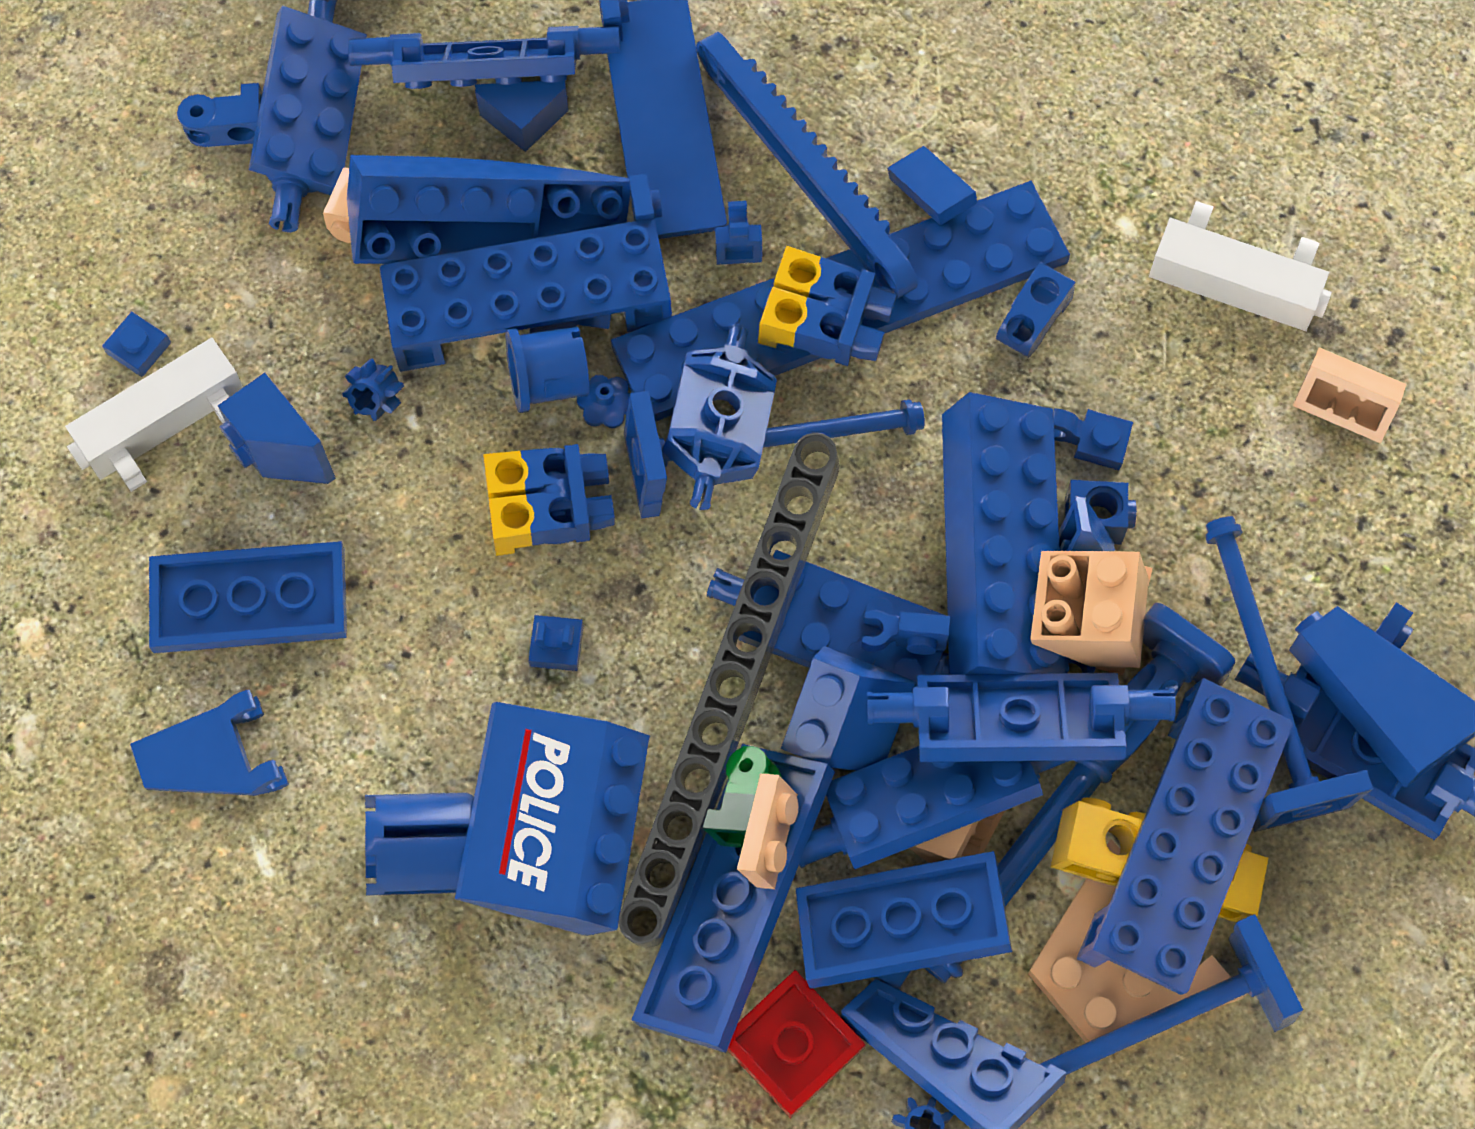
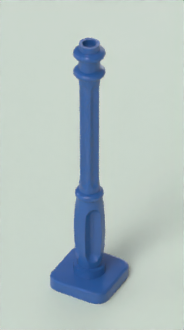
M1156 602L1144 616L1143 643L1152 650L1151 656L1153 659L1131 679L1127 686L1128 690H1168V688H1174L1175 697L1183 683H1190L1192 680L1198 683L1202 678H1205L1222 686L1233 669L1235 658L1221 644L1175 611ZM1161 720L1129 721V725L1125 726V760L1075 761L1076 765L998 864L1005 907L1056 842L1062 810L1081 801L1082 798H1090L1100 783L1110 782L1112 774L1135 753ZM963 961L924 969L945 984L950 977L960 978L963 975V969L960 966Z

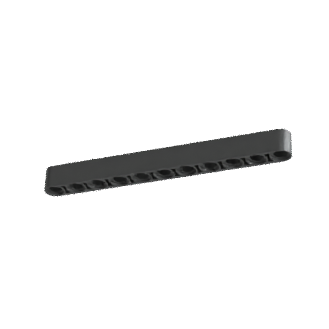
M814 432L806 434L794 446L619 916L620 931L625 938L639 947H655L664 940L706 834L703 825L707 810L715 809L727 777L726 764L729 757L737 750L836 482L840 467L836 446L831 438L823 433ZM814 452H823L829 457L827 464L819 469L808 468L804 465V460ZM798 496H804L813 501L810 510L803 514L791 513L788 511L787 505L793 498ZM790 541L795 544L796 550L788 559L779 560L770 555L772 547L778 542ZM764 586H773L779 590V596L771 605H759L753 601L754 594L758 589ZM755 631L761 634L762 642L754 651L744 652L736 647L737 640L743 633ZM730 677H739L745 681L743 692L731 699L721 696L719 690L722 682ZM712 723H722L728 728L725 740L717 745H707L702 740L703 731ZM696 769L708 771L710 773V783L707 788L697 793L686 790L685 780L690 772ZM678 816H688L691 818L693 827L689 836L682 840H672L669 838L667 830L671 820ZM660 863L672 864L675 876L671 884L664 888L653 887L650 881V874L653 868ZM644 910L654 911L657 917V925L654 931L647 936H636L632 928L635 916Z

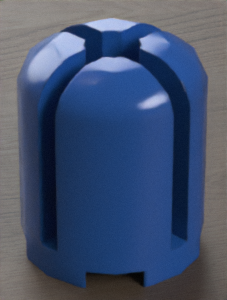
M467 792L365 795V808H375V811L365 812L366 878H376V883H366V896L456 893L474 796Z

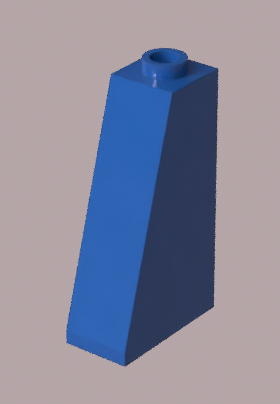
M1335 607L1324 616L1319 611H1316L1295 628L1299 635L1289 651L1404 788L1475 737V701L1340 607Z

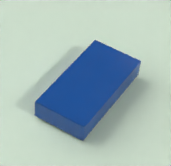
M925 146L887 167L889 179L940 226L978 203L976 191Z

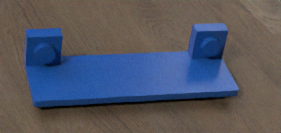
M599 0L602 26H619L620 53L607 54L626 173L630 183V198L634 221L654 219L659 239L713 232L715 227L726 226L725 207L688 0H637L627 2V0Z
M654 219L383 264L380 267L392 349L400 372L445 364L443 343L506 333V329L516 328L517 330L624 312L627 332H632L672 317L671 297Z
M1202 678L1185 692L1175 716V721H1173L1168 736L1176 739L1166 766L1109 905L1094 914L1076 958L1077 960L1094 968L1109 960L1180 995L1189 991L1293 726V722L1290 719L1205 678Z

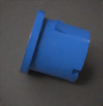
M579 327L519 335L516 328L506 329L505 340L509 376L515 405L519 413L529 412L530 404L588 396V365Z

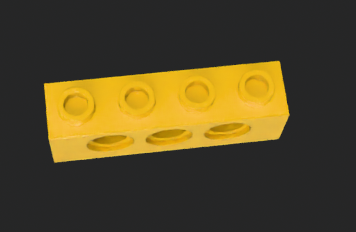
M1088 797L1082 798L1081 801L1064 808L1061 814L1050 867L1116 887L1146 813L1129 812L1128 815L1112 811V805L1104 800ZM1107 832L1114 834L1118 838L1121 847L1119 855L1112 853L1107 847ZM1246 844L1219 912V918L1238 922L1254 914L1256 917L1258 916L1268 857L1251 853L1252 847Z

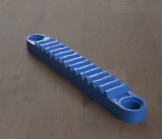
M716 32L697 42V54L708 75L867 271L876 273V282L881 287L897 293L896 299L916 289L918 283L914 269L903 252L889 237L890 223L888 220L879 221L878 208H868L869 197L866 194L858 195V184L856 182H848V172L845 169L837 170V159L835 157H827L826 145H817V135L815 132H807V122L804 119L797 120L796 109L794 107L787 108L786 97L784 95L777 96L776 85L774 83L767 84V76L764 71L757 72V62L755 59L744 60L720 32Z

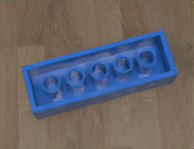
M969 392L942 414L948 616H950L948 636L949 675L1065 673L1064 656L1033 645L1030 640L1041 551H1060L1053 409Z

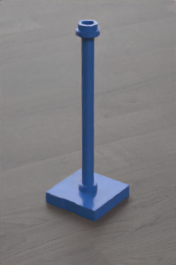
M649 391L630 393L624 427V439L641 519L660 516L663 493L665 492L667 482L665 467L672 460L662 453L665 441L663 438L658 437ZM908 399L902 400L900 409L771 427L767 428L763 448L797 443L804 435L814 432L823 433L830 438L903 428L906 435H912L916 433V430L924 429V411L920 402H912Z
M1233 516L1213 520L1206 524L1208 533L1205 535L1207 544H1217L1270 710L1293 722L1283 749L1293 783L1288 785L1289 789L1271 793L1264 798L1255 820L1253 831L1258 832L1349 809L1373 790L1368 771L1363 770L1319 781L1317 776L1312 777L1237 545L1236 538L1243 533L1241 525L1236 524Z
M1254 914L1236 922L1233 928L1234 932L1231 933L1228 939L1242 966L1238 968V975L1040 1063V1065L1047 1068L1049 1064H1052L1066 1071V1075L1247 993L1251 997L1257 996L1274 1032L1294 1024L1302 1013L1303 1008Z

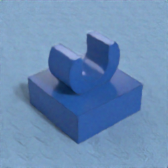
M534 615L528 660L530 667L578 671L584 627L583 619Z

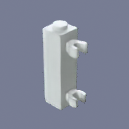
M1198 201L1195 202L1188 223L1169 218L1149 274L1150 278L1303 331H1307L1313 316L1323 317L1332 292L1324 289L1329 272L1311 266L1319 246L1318 242L1301 237L1293 259L1237 241L1205 230L1213 206Z
M210 338L66 425V429L74 440L73 443L66 447L82 470L91 466L100 480L117 470L132 492L147 482L134 459L215 411L222 424L225 423L217 405L242 389L243 386L235 369L214 339Z

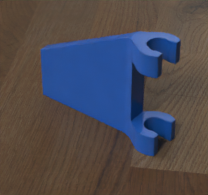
M251 690L241 691L214 709L131 743L130 746L144 788L157 791L256 796L274 792L288 786L289 783L282 766L277 767L275 760L267 761L258 765L253 770L251 769L236 724L250 722L264 715L259 698L257 696L253 697Z

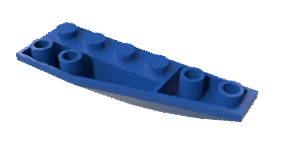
M350 155L347 207L352 259L354 264H389L627 223L631 195L629 178L582 170L494 160Z

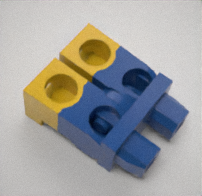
M786 245L774 280V286L771 289L759 324L758 344L776 348L777 343L808 351L820 358L835 359V363L845 366L849 365L851 356L877 361L885 332L863 326L862 322L864 316L889 323L897 293L874 285L876 273L863 269L859 272L850 266Z
M578 444L566 445L564 449L544 448L483 454L496 556L514 554L515 548L541 544H563L576 540V542L590 541V530H598L615 525L612 495L586 498L584 489L587 486L609 484L606 454H580Z

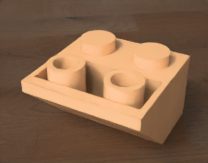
M1041 551L1030 639L1032 644L1090 667L1140 668L1149 583L1140 552Z

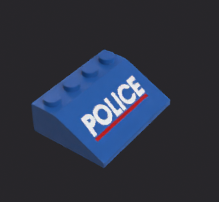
M501 702L492 703L455 899L585 936L618 930L650 735L608 721Z

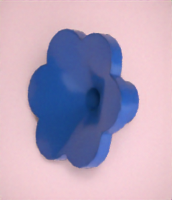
M595 375L590 378L588 396L577 397V405L580 409L584 410V421L588 425L596 427L604 424L606 427L613 429L623 424L624 415L627 414L630 395L628 393L627 381L621 377L608 379L603 375Z

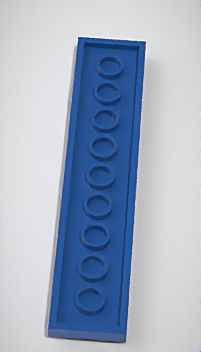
M1032 180L978 200L976 205L941 226L934 219L930 218L889 234V237L903 252L914 269L918 285L916 289L896 299L889 323L864 316L862 325L888 333L1026 280L1030 277L1039 261L1052 269L1067 264L1070 253ZM850 249L826 258L850 266L859 272L862 269L867 271ZM775 277L611 339L612 350L631 393L649 391L655 422L673 414L683 370L681 369V364L686 354L694 350L723 348L727 341L730 325L739 324L738 334L742 326L748 329L749 332L744 350H748L747 355L774 376L820 359V357L808 351L777 343L776 348L758 344L759 324L771 289L774 286ZM874 280V285L880 286V285L876 282V280Z

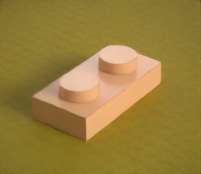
M760 774L737 870L756 888L775 889L778 874L783 871L786 865V841L789 828L795 822L798 815V794L779 775Z

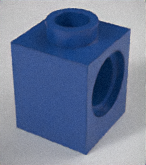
M1070 480L1065 496V517L1075 497H1084L1091 507H1104L1111 513L1112 517L1099 519L1112 537L1114 544L1122 545L1127 529H1134L1136 523V500H1128V483Z

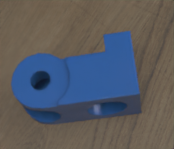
M259 83L241 84V95L214 97L213 99L200 94L191 95L182 100L178 106V120L188 140L199 147L253 144L263 92Z
M1039 261L1012 303V308L998 330L996 340L1029 358L1036 351L1059 314L1063 313L1072 301L1076 282Z

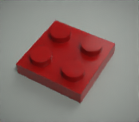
M794 970L737 1023L727 1050L791 1119L862 1052L866 1044L813 988L810 989L807 981Z

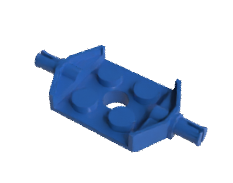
M739 324L729 326L727 341L723 348L694 350L686 354L681 364V369L683 370L667 439L662 447V453L691 478H694L695 485L690 505L693 508H697L701 501L699 510H708L710 508L714 485L753 479L760 465L777 379L747 355L748 350H744L749 331L745 326H742L738 334ZM725 400L734 407L735 414L730 416L720 414L714 408L713 401Z

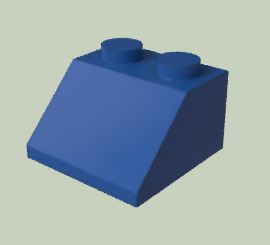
M263 373L217 405L225 421L219 428L230 442V445H228L230 450L244 468L252 464L263 478L329 484L336 479L321 441L266 373Z
M823 646L812 659L781 749L805 759L827 763L831 768L859 770L887 759L900 723H873L868 725L867 692H912L916 681Z

